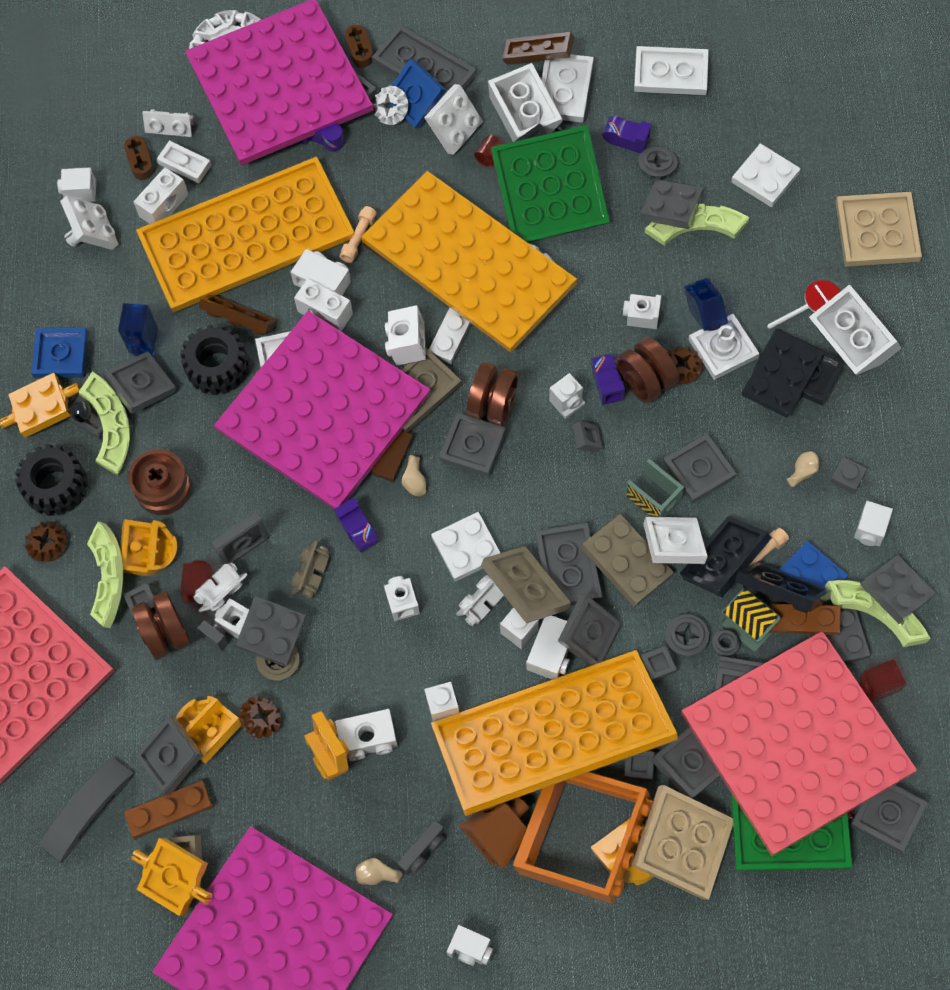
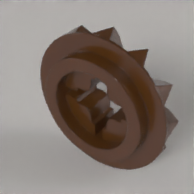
M678 345L674 349L667 351L676 367L678 365L677 360L681 362L688 360L687 368L683 366L677 368L679 374V383L677 384H689L700 376L702 372V359L698 356L697 351L691 350L689 346L684 348Z
M52 521L50 523L40 522V525L31 527L28 536H25V548L28 554L39 562H50L57 559L63 554L67 546L65 531L61 526ZM46 535H48L49 539L53 542L46 543L42 548L41 542L37 539H45Z
M263 695L250 697L242 704L239 711V720L243 729L256 738H268L274 735L280 729L279 726L283 718L280 717V708L273 704V699H265ZM259 712L261 714L268 713V716L264 719V721L263 719L257 718L253 720V718Z

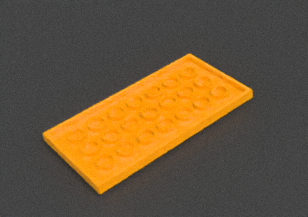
M317 156L136 229L172 313L200 302V299L205 296L218 295L298 262L305 249L312 252H322L349 241L355 234Z
M426 171L361 236L363 243L510 353L577 284V278L429 171Z
M637 650L431 722L465 816L678 740L677 732Z

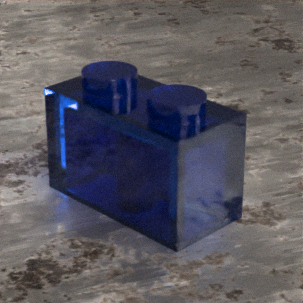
M708 278L684 285L689 311L704 332L707 330L714 331L722 325L728 324L723 297Z
M123 303L118 331L128 352L139 356L148 351L151 355H154L158 327L149 306L145 304Z

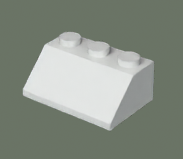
M532 63L488 81L489 97L513 142L539 123L547 134H550L562 122L556 106Z
M850 284L809 317L856 375L883 364L902 349L896 339Z

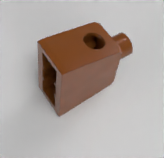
M517 797L509 806L503 802L476 812L464 821L459 828L491 865L504 869L521 845L527 828L520 818L528 811L529 807L522 799Z

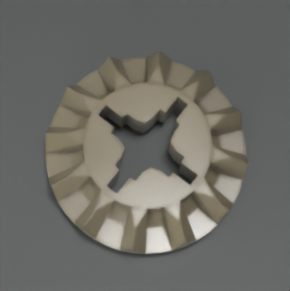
M294 646L288 663L283 669L277 664L272 666L271 664L274 662L258 656L256 657V664L259 672L268 680L280 682L283 679L291 678L292 674L298 670L300 657L298 650Z

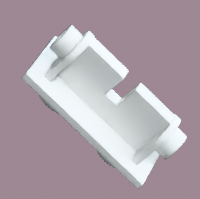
M154 109L142 112L145 133L192 137L191 125H194V115H190L188 112L186 114H170L169 112L155 111Z
M233 563L224 564L212 576L217 585L211 579H208L195 591V601L203 604L199 612L218 609L225 602L223 598L228 593L232 594L242 586L241 581L247 574L238 575L236 573L237 567Z
M488 575L476 585L478 590L473 596L467 595L459 604L461 609L456 615H466L465 621L470 626H474L475 623L479 624L490 611L484 604L485 601L495 606L504 596Z

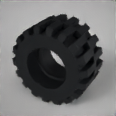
M207 325V329L203 330L201 327L197 329V334L191 333L188 336L189 341H184V350H181L180 355L182 366L193 387L196 389L200 388L201 392L205 394L210 391L211 395H217L219 391H222V394H226L229 388L232 390L236 389V383L244 381L243 375H247V365H249L246 351L238 334H234L230 328L225 330L221 325H218L217 328H213V325ZM222 353L228 355L226 360L218 366L206 367L202 365L204 360L212 354Z
M51 444L45 445L44 449L40 446L36 447L34 453L29 451L25 454L27 459H21L19 462L21 469H16L15 473L18 477L15 479L16 485L27 504L40 514L44 512L46 516H52L53 512L59 516L63 515V510L67 509L68 512L73 510L72 505L80 504L81 500L79 497L85 496L86 490L84 487L87 486L86 473L76 456L67 448L64 450L60 445H56L53 448ZM52 472L64 473L62 480L55 487L49 489L39 488L42 479Z

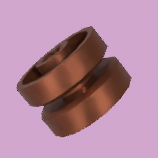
M647 336L636 343L634 351L628 349L616 357L617 369L623 381L631 392L646 404L661 395V389L667 391L679 383V374L673 360L666 350L651 337Z
M482 362L470 389L466 409L467 416L481 420L487 414L490 423L503 426L515 399L519 373L504 369L498 375L497 366Z
M163 449L148 450L139 455L130 466L128 484L140 506L148 513L159 516L172 514L181 509L188 501L192 491L191 480L180 458L171 451Z
M167 591L153 597V604L157 612L155 615L148 603L144 601L131 607L140 636L155 660L169 654V647L165 637L169 638L173 647L177 650L191 644Z

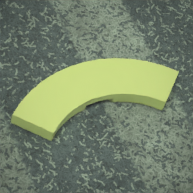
M699 204L689 229L651 222L645 228V233L664 246L676 236L693 230H713L734 239L749 222V217L728 207Z
M92 371L80 389L79 395L94 407L103 427L102 447L95 462L112 473L119 475L129 449L130 437L127 414L113 388Z
M97 522L87 545L95 556L97 566L101 567L102 581L98 582L96 599L90 615L103 627L111 628L122 592V556L117 539L111 529L105 523Z
M834 580L826 583L825 588L832 590L830 599L834 606L855 609L874 616L894 632L903 647L924 644L930 639L927 631L914 614H911L898 624L860 585V582Z

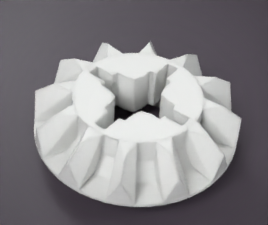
M396 86L381 88V92L375 95L377 99L375 104H373L376 110L374 115L380 119L381 123L387 125L400 123L408 111L406 94ZM391 102L397 104V106L389 109L385 107V104Z

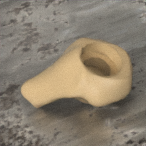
M809 451L802 453L795 463L794 474L787 478L791 487H795L798 483L812 477L819 471L818 455L815 452Z
M410 455L406 471L402 477V485L412 495L421 497L426 494L427 490L425 477L419 471L420 457Z
M376 858L364 860L356 867V878L358 883L362 885H376L384 880L398 883L403 875L401 871L388 867Z

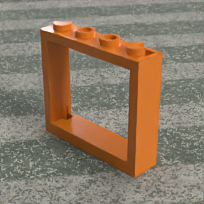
M590 772L542 788L513 867L519 875L614 904L616 897H620L625 884L623 877L626 869L630 870L634 860V853L632 852L635 844L640 842L644 830L642 824L645 816H649L653 804L648 790ZM565 783L636 803L605 888L534 866Z

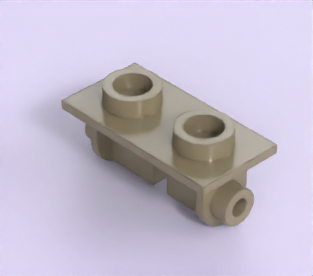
M314 541L308 547L305 546L301 553L299 561L303 563L300 571L297 570L292 578L291 585L294 586L292 595L302 591L303 597L312 599L313 595L317 594L322 577L313 574L315 570L323 573L330 556L328 554L329 549L319 546L318 549L316 548L317 541Z

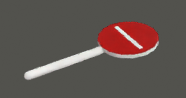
M818 280L811 283L805 292L806 305L768 324V329L809 308L816 312L840 292L839 288L834 283L826 280Z

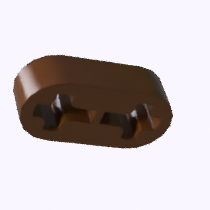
M351 25L346 29L345 37L353 63L357 67H368L372 64L373 51L366 30L361 25ZM353 35H357L360 41L356 42ZM363 50L366 57L362 58L359 55V51Z
M131 136L125 141L124 149L132 174L138 180H146L154 172L146 143L139 136ZM134 146H138V154H135ZM139 162H143L144 170L140 171Z

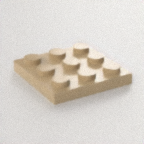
M911 192L837 196L835 202L845 267L921 261L922 254Z
M665 785L658 786L632 867L703 900H709L733 827V818Z

